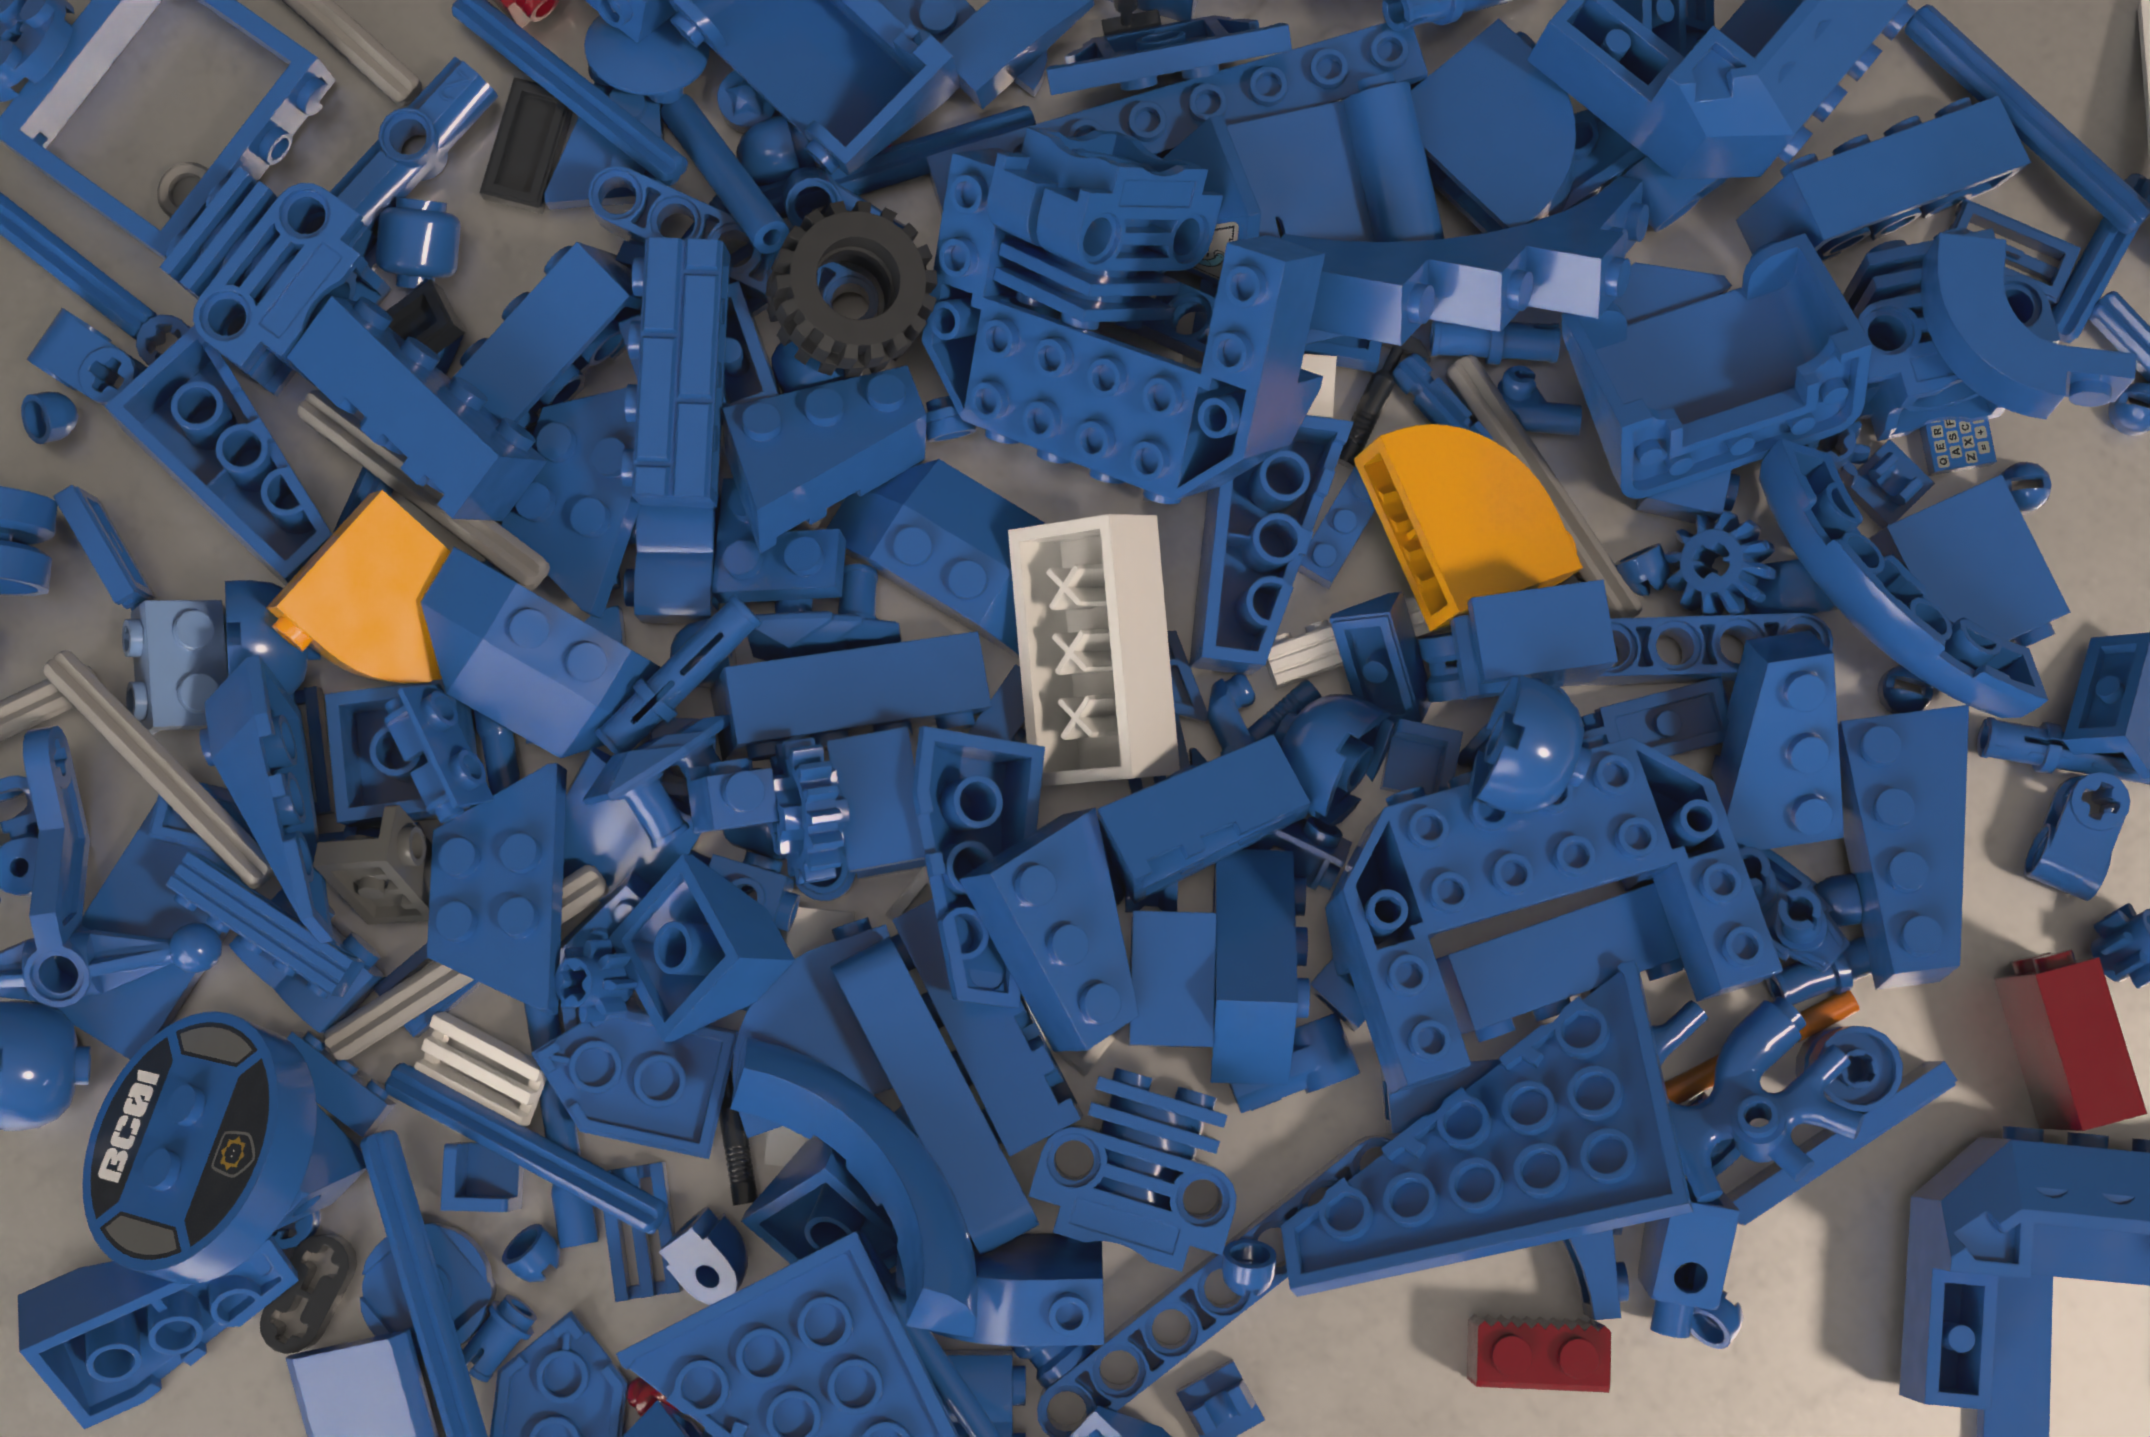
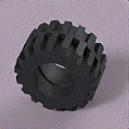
M857 200L852 211H846L844 201L830 203L824 214H821L816 209L806 215L799 227L795 225L786 237L771 267L772 273L767 281L766 296H771L772 299L767 308L770 322L779 321L781 325L776 336L783 346L793 342L799 348L794 357L801 363L806 365L810 357L821 362L818 372L830 376L836 368H843L845 378L858 377L864 369L869 368L871 373H875L885 369L892 359L896 362L926 326L927 323L925 321L933 312L936 297L929 295L935 289L938 282L937 271L927 270L926 268L933 257L928 245L926 244L918 248L915 246L913 240L919 232L910 223L903 229L893 223L898 213L886 207L880 216L870 213L871 202ZM836 261L852 262L864 267L873 274L882 288L885 303L883 313L874 318L864 320L851 319L840 315L829 307L822 298L817 285V270L825 264Z

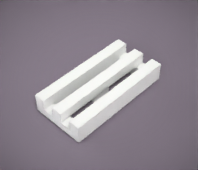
M445 1011L434 1014L429 1027L434 1029L432 1036L424 1038L421 1050L425 1052L423 1059L416 1061L414 1069L523 1127L530 1125L547 1080L535 1059ZM449 1037L530 1079L528 1085L526 1086L501 1073L496 1067L482 1060L478 1061L448 1045ZM441 1061L508 1095L509 1097L521 1102V1104L512 1101L511 1099L493 1091L492 1089L442 1064Z

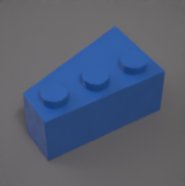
M908 365L722 408L725 454L759 554L777 545L776 537L802 522L807 521L809 525H812L826 517L827 508L856 492L861 497L925 460L927 414Z
M1274 734L1258 741L1253 735L1244 737L1220 752L1221 757L1199 766L1194 764L1182 768L1157 784L1097 809L1104 848L1134 904L1307 817L1311 802Z
M1242 849L1215 863L1212 913H1216L1214 1045L1212 1047L1210 1083L1289 1085L1296 1018H1308L1310 1006L1309 978H1297V966H1307L1308 928L1296 927L1295 916H1305L1306 878L1294 877L1293 851Z

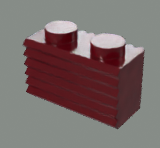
M1473 1314L1468 1319L1467 1380L1476 1387L1609 1393L1611 1381V1331L1605 1325L1593 1319L1585 1322L1578 1318L1573 1322L1567 1318L1559 1321L1552 1317L1547 1321L1540 1316L1536 1320L1526 1316L1521 1320L1514 1315L1510 1319L1502 1315L1495 1319L1488 1314L1484 1318Z

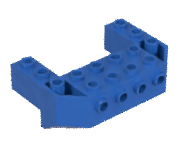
M1568 0L1548 22L1527 61L1675 179L1761 177L1777 157L1787 165L1813 135L1812 132L1804 127L1812 116L1822 123L1848 93L1839 85L1847 74L1855 81H1858L1882 53V50L1873 43L1881 34L1892 41L1917 10L1907 3L1909 0H1745L1720 30L1712 26L1684 58L1613 0Z
M989 148L952 153L933 270L937 271L938 284L932 293H929V295L936 297L933 312L925 321L927 324L923 328L921 341L962 421L986 429L985 436L993 441L1006 444L1023 443L1037 449V456L1043 460L1061 464L1073 462L1090 469L1089 475L1096 480L1112 484L1126 482L1142 488L1145 498L1162 504H1178L1182 498L1220 487L1291 444L1321 389L1323 376L1301 369L1326 253L1270 235L1227 242L1202 367L1194 368L1095 332L1067 325L1059 320L1061 312L1045 304L1044 308H1038L1021 303L1016 299L1017 291L993 280L996 267H1024L998 254L1001 242L1027 241L995 227L989 220L987 212L988 194L997 153L1012 152L1000 148Z
M1603 734L1584 739L1582 742V747L1592 750L1591 762L1582 784L1578 788L1567 785L1556 802L1538 812L1516 814L1497 810L1469 797V787L1472 771L1447 781L1449 789L1426 795L1424 787H1415L1386 798L1388 807H1385L1365 828L1325 906L1337 975L1351 974L1390 1095L1454 1076L1471 1066L1430 943V939L1441 932L1622 880L1625 891L1655 883L1696 1002L1758 984L1782 972L1780 960L1715 782L1632 737L1609 743L1607 735Z
M2003 1126L2002 1139L1978 1137L1911 1196L1900 1396L1927 1405L1991 1410L1999 1276L2032 1279V1275L2150 1286V1140L2132 1138L2131 1151L2108 1149L2109 1136L2067 1132V1145L2044 1143L2043 1129Z

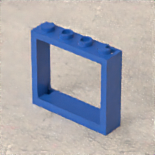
M91 0L72 24L74 27L72 37L57 63L38 83L33 84L28 80L18 93L19 96L13 99L0 116V141L18 156L165 260L167 258L166 251L172 239L181 230L190 228L206 208V199L210 191L219 181L224 178H230L240 166L258 182L270 165L277 164L286 156L292 145V136L308 116L315 115L323 108L320 100L336 80L317 56L238 1L197 0L286 62L289 66L160 231L46 149L162 1Z

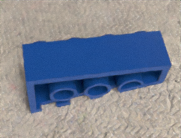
M1999 96L1974 105L1969 97H1965L1937 111L1934 114L1935 119L1922 123L1919 116H1913L1887 129L1883 133L1884 137L1871 142L1868 135L1864 134L1841 144L1832 151L1833 156L1819 161L1815 153L1794 160L1780 170L1783 179L1738 217L1736 222L1752 255L1758 248L1767 243L1780 242L1805 233L1822 262L1839 256L1842 250L1855 245L1869 235L1874 241L1895 232L1897 229L1921 216L1922 212L1925 218H1928L1960 204L1965 198L1970 200L1998 188L2029 165L2031 161Z
M331 296L287 358L338 408L351 414H356L359 410L364 415L360 422V430L375 444L383 446L394 453L404 454L407 459L400 469L417 485L424 487L427 484L438 492L443 493L444 496L437 505L452 519L503 521L548 462L532 448L536 441L533 435L507 417H504L502 421L497 419L483 407L488 399L479 389L460 377H455L452 381L436 367L440 358L435 352L415 338L407 337L404 340L388 327L393 319L376 303L365 297H360L358 301Z
M1969 705L1840 721L1838 724L1844 843L1850 871L1854 875L1859 889L1862 908L1861 924L1868 949L1875 990L1940 982L1960 966Z

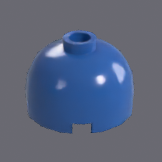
M256 580L225 581L228 677L247 657L260 655L289 696L294 694L305 680L308 660H321V655L310 646L303 652L299 651L273 629L272 625L278 618L266 607L282 591L283 587L272 582Z
M1520 674L1518 677H1512L1500 694L1485 728L1492 732L1486 751L1478 750L1470 779L1469 797L1501 811L1516 814L1538 812L1556 802L1567 785L1578 788L1582 784L1591 762L1592 750L1582 747L1584 737L1582 718L1578 708L1562 692L1530 677L1528 678Z
M1329 694L1309 702L1299 714L1290 712L1284 717L1275 733V738L1311 802L1308 814L1333 827L1343 822L1357 807L1362 799L1350 793L1360 784L1365 774L1373 782L1390 745L1394 722L1387 719L1391 715L1388 711L1350 694Z
M25 1000L0 1001V1130L21 1131L40 1128L57 1120L70 1107L76 1085H89L91 1046H78L74 1024L60 1010L39 1002Z

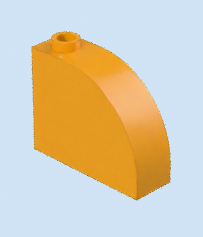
M1415 425L1380 435L1353 459L1430 632L1449 626L1450 621L1454 617L1469 615L1467 602L1472 597L1556 586L1583 568L1577 555L1575 541L1572 535L1565 529L1556 507L1540 481L1515 455L1483 435L1449 425Z
M383 490L370 493L266 607L278 618L272 627L283 639L299 651L303 652L310 646L329 662L360 677L389 683H429L432 680L442 679L420 601L449 555L450 550Z

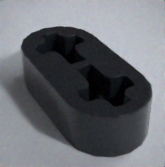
M332 1233L311 1236L302 1241L293 1252L290 1262L298 1272L299 1281L264 1308L260 1319V1333L265 1343L274 1351L284 1354L297 1353L315 1345L323 1336L357 1267L356 1252L351 1243L342 1236ZM330 1247L334 1251L331 1262L339 1267L337 1274L322 1276L315 1289H313L309 1285L317 1271V1266L309 1261L312 1253L325 1252ZM302 1298H305L308 1302L300 1316V1321L308 1326L306 1333L292 1335L288 1339L284 1336L287 1325L279 1320L280 1313L294 1311L299 1306Z

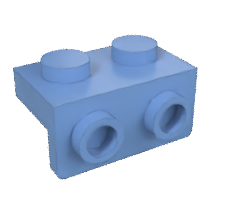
M145 600L131 612V619L124 620L122 627L123 651L126 657H133L135 682H129L127 685L126 707L152 735L160 730L207 728L204 703L228 678L222 600Z

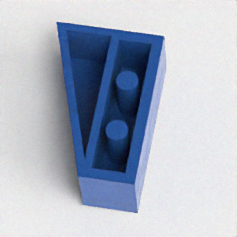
M1811 631L1746 640L1726 713L1729 723L1720 756L1715 755L1710 773L1714 778L1713 781L1716 784L1739 849L1753 847L1759 850H1767L1844 838L1834 653Z
M1096 807L1060 815L959 879L1053 1052L1088 1051L1139 1016Z

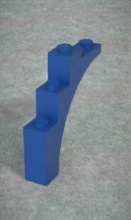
M1619 176L1597 195L1566 211L1528 224L1484 234L1438 240L1398 242L1328 240L1284 234L1280 239L1326 253L1309 329L1402 346L1429 319L1501 332L1519 311H1524L1527 306L1599 319L1617 297L1621 298L1626 292L1630 279L1631 263L1628 258L1624 257L1636 242L1643 240L1649 223V206L1642 204L1643 180Z

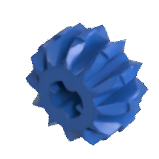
M1723 511L1716 523L1706 514L1697 515V534L1695 535L1684 529L1676 531L1678 541L1685 544L1682 552L1672 551L1664 556L1669 564L1680 568L1666 582L1669 588L1675 591H1684L1680 600L1681 606L1690 611L1701 607L1703 616L1722 615L1724 609L1730 615H1744V597H1748L1757 603L1766 601L1765 593L1757 588L1756 585L1759 579L1769 581L1777 577L1774 568L1761 563L1775 552V548L1767 540H1758L1761 527L1757 523L1747 520L1740 524L1738 515L1731 511ZM1719 556H1722L1723 561L1730 564L1726 573L1722 576L1718 575V570L1712 568L1715 559Z

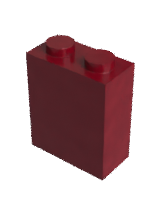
M2069 949L2052 954L2051 952L2012 961L2015 973L1995 978L1994 981L2039 1129L2086 1131L2147 1114L2100 958L2076 960L2073 950Z

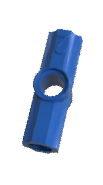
M454 57L408 108L394 110L385 117L380 125L379 139L335 185L330 193L358 212L363 217L364 225L373 233L378 228L380 213L388 207H396V197L406 198L420 181L433 179L442 172L447 164L448 151L498 98L497 93L468 64ZM416 135L427 136L426 143L417 153L410 155L401 154L402 147L409 138Z

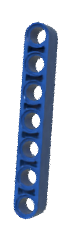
M1376 1135L1365 1136L1355 1141L1226 1242L1225 1246L1230 1242L1241 1239L1258 1241L1259 1236L1264 1231L1270 1228H1281L1282 1224L1308 1206L1310 1197L1315 1191L1324 1187H1332L1343 1177L1346 1181L1350 1180L1360 1172V1161L1365 1152L1373 1147H1383L1391 1139ZM1212 1253L1104 1338V1345H1095L1094 1349L1072 1370L1047 1389H1042L1037 1406L1038 1422L1042 1430L1049 1437H1068L1097 1406L1117 1412L1288 1277L1286 1259L1276 1264L1272 1284L1261 1295L1255 1296L1253 1291L1246 1290L1244 1296L1237 1295L1233 1301L1227 1304H1217L1209 1300L1204 1291L1207 1277L1213 1271L1222 1269L1223 1254ZM1175 1309L1181 1311L1189 1319L1190 1327L1188 1334L1182 1341L1176 1344L1162 1343L1152 1332L1154 1319L1165 1310ZM1123 1350L1130 1353L1136 1359L1138 1370L1131 1381L1116 1385L1108 1382L1103 1377L1100 1365L1107 1354ZM1070 1391L1083 1399L1086 1411L1079 1422L1073 1425H1063L1057 1423L1051 1417L1048 1411L1049 1402L1060 1392Z

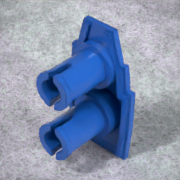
M848 564L844 566L842 597L838 598V614H833L830 611H813V599L775 601V613L755 614L762 624L747 636L752 656L764 661L902 642L899 623H896V621L879 620L876 617L878 571L872 566L865 564Z
M729 714L692 721L673 734L650 739L632 751L612 755L583 798V802L585 805L590 804L594 806L598 802L625 799L649 838L653 849L677 838L688 830L690 826L682 818L659 778L663 776V770L670 766L678 765L686 778V768L721 762L712 744L716 741L714 735L730 725Z
M1740 848L1741 856L1778 958L1785 962L1790 957L1825 973L1850 946V942L1829 915L1833 908L1814 890L1817 883L1771 849Z

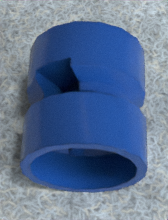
M1830 1027L1810 1036L1802 1044L1796 1057V1077L1830 1045L1838 1047L1849 1058L1851 1064L1824 1089V1097L1832 1103L1854 1111L1868 1112L1883 1107L1891 1100L1902 1082L1903 1063L1897 1047L1887 1035L1872 1027Z

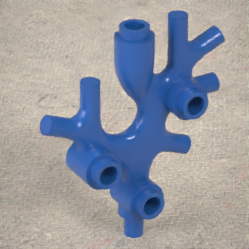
M1777 996L1772 1002L1763 1000L1732 1030L1722 1046L1717 1059L1713 1090L1705 1100L1698 1104L1686 1106L1676 1104L1668 1099L1684 1173L1698 1203H1709L1718 1199L1723 1194L1711 1163L1712 1150L1723 1140L1734 1139L1737 1150L1748 1160L1759 1163L1773 1160L1797 1182L1809 1173L1814 1166V1161L1793 1143L1791 1132L1794 1127L1800 1124L1814 1125L1854 1140L1857 1138L1862 1127L1864 1114L1832 1103L1824 1097V1089L1851 1064L1844 1052L1835 1045H1830L1782 1091L1771 1093L1761 1087L1760 1079L1763 1073L1801 1040L1802 1037L1799 1031L1806 1026V1022L1799 1011L1780 996ZM1689 1000L1662 1025H1652L1661 1066L1673 1051L1708 1020L1707 1014L1694 1001ZM1758 1118L1769 1121L1768 1124L1762 1127H1754L1749 1124L1752 1120Z

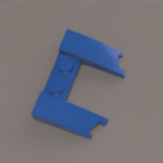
M878 0L906 27L911 23L920 32L922 42L931 34L953 55L961 85L960 88L982 110L1095 5L1094 0H990L976 11L966 0Z

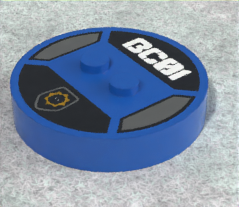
M217 1011L202 1012L190 1015L167 1026L144 1044L130 1059L116 1078L101 1105L90 1134L83 1167V1203L87 1223L94 1240L111 1260L125 1268L169 1282L195 1284L218 1278L232 1271L252 1256L269 1239L290 1209L300 1189L308 1168L315 1139L317 1106L313 1079L307 1063L295 1045L277 1032L236 1015Z

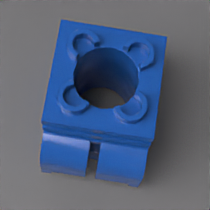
M1027 127L1021 153H997L987 201V212L989 220L993 225L1027 241L1001 242L998 255L1024 267H996L993 280L1017 291L1016 299L1021 303L1038 308H1044L1045 304L1061 312L1060 320L1063 323L1080 329L1096 330L1099 328L1100 322H1116L1115 325L1139 329L1143 327L1144 321L1171 320L1174 307L1150 296L1177 295L1180 283L1155 271L1187 270L1193 268L1203 259L1213 239L1223 195L1214 191H1203L1208 169L1185 159L1165 160L1159 158L1147 150L1139 140L1118 131L1094 130L1079 137H1066L1051 128Z
M240 166L230 178L222 179L212 188L206 199L205 210L190 228L181 230L172 239L166 251L167 258L159 267L198 300L193 314V322L197 333L238 369L276 397L279 396L296 373L314 385L287 356L331 296L358 301L360 297H365L379 306L392 290L375 273L379 267L376 263L377 238L364 225L363 217L325 188L314 183H299L290 186L277 197L269 187L260 181L257 182Z
M1960 227L1942 232L1996 238L1993 228L1969 233L1967 228ZM1892 240L1875 246L1866 253L1843 294L1872 343L1865 405L1862 414L1856 421L1870 418L1877 441L1907 436L1926 424L1935 421L1959 420L1974 422L2000 417L2006 410L1968 387L1943 360L1928 332L1921 301V277L1923 258L1934 240L1907 245L1904 240ZM2021 275L2004 276L2006 296L2017 318L2034 334L2058 344L2061 340L2048 298L2042 287L2032 279Z
M1115 1067L1112 1079L1099 1076L1095 1087L1096 1090L1111 1094L1108 1105L1091 1101L1088 1111L1089 1116L1103 1120L1101 1129L1096 1130L1087 1126L1069 1125L1052 1134L1042 1149L1028 1197L1060 1206L1053 1233L1085 1243L1107 1241L1121 1244L1141 1254L1151 1263L1182 1272L1189 1246L1222 1255L1235 1213L1237 1196L1233 1183L1222 1171L1208 1163L1195 1160L1197 1149L1217 1154L1220 1141L1202 1135L1205 1123L1224 1128L1228 1115L1214 1111L1216 1097L1178 1087L1175 1099L1149 1091L1153 1078ZM1071 1140L1081 1141L1091 1149L1094 1161L1089 1171L1080 1176H1069L1060 1170L1056 1162V1151L1064 1142ZM1200 1179L1213 1182L1218 1192L1214 1207L1203 1214H1194L1186 1210L1183 1204V1194L1187 1186L1193 1181Z

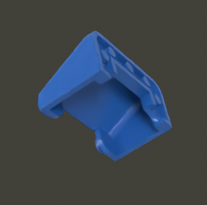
M668 0L677 12L670 19V22L678 32L696 48L703 41L708 44L810 141L804 149L830 175L838 168L847 175L852 174L942 106L961 86L953 55L931 34L922 42L920 32L911 23L906 27L878 0Z
M1805 233L1780 242H1770L1758 248L1745 267L1741 288L1629 325H1627L1621 308L1613 302L1599 319L1562 313V336L1612 474L1621 492L1629 498L1640 499L1650 497L1764 459L1772 446L1780 438L1806 445L1833 436L1851 426L1862 414L1865 405L1872 343Z

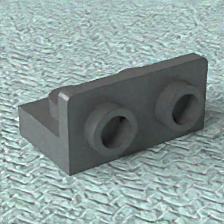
M400 805L384 807L379 838L367 835H351L346 837L344 841L317 842L313 866L368 925L429 920L432 843Z

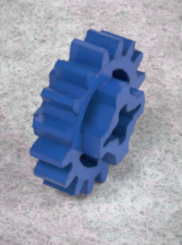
M814 738L784 741L782 744H776V756H771L770 763L774 774L773 781L779 821L767 823L773 839L774 852L780 855L781 860L787 859L788 875L790 877L795 876L797 884L833 879L836 877L835 868L841 867L842 863L838 847L844 846L843 831L845 823L850 822L848 799L843 797L838 784L837 770L832 767L830 761H824L823 746L821 744L815 745Z

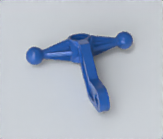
M59 726L27 730L23 740V761L39 829L29 912L34 938L27 939L0 951V997L35 1001L36 1003L41 1002L50 1007H66L75 1004L83 996L102 994L170 964H174L184 972L196 974L207 971L215 966L222 954V940L217 931L206 923L192 922L181 926L173 933L172 938L169 939L99 931L96 929L90 930L82 926L90 836L69 744L63 730ZM55 956H63L70 959L78 970V976L62 972L55 962Z

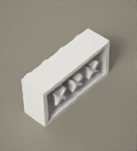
M1106 514L1008 530L1027 744L1045 747L1041 786L1165 776L1180 770L1157 515Z

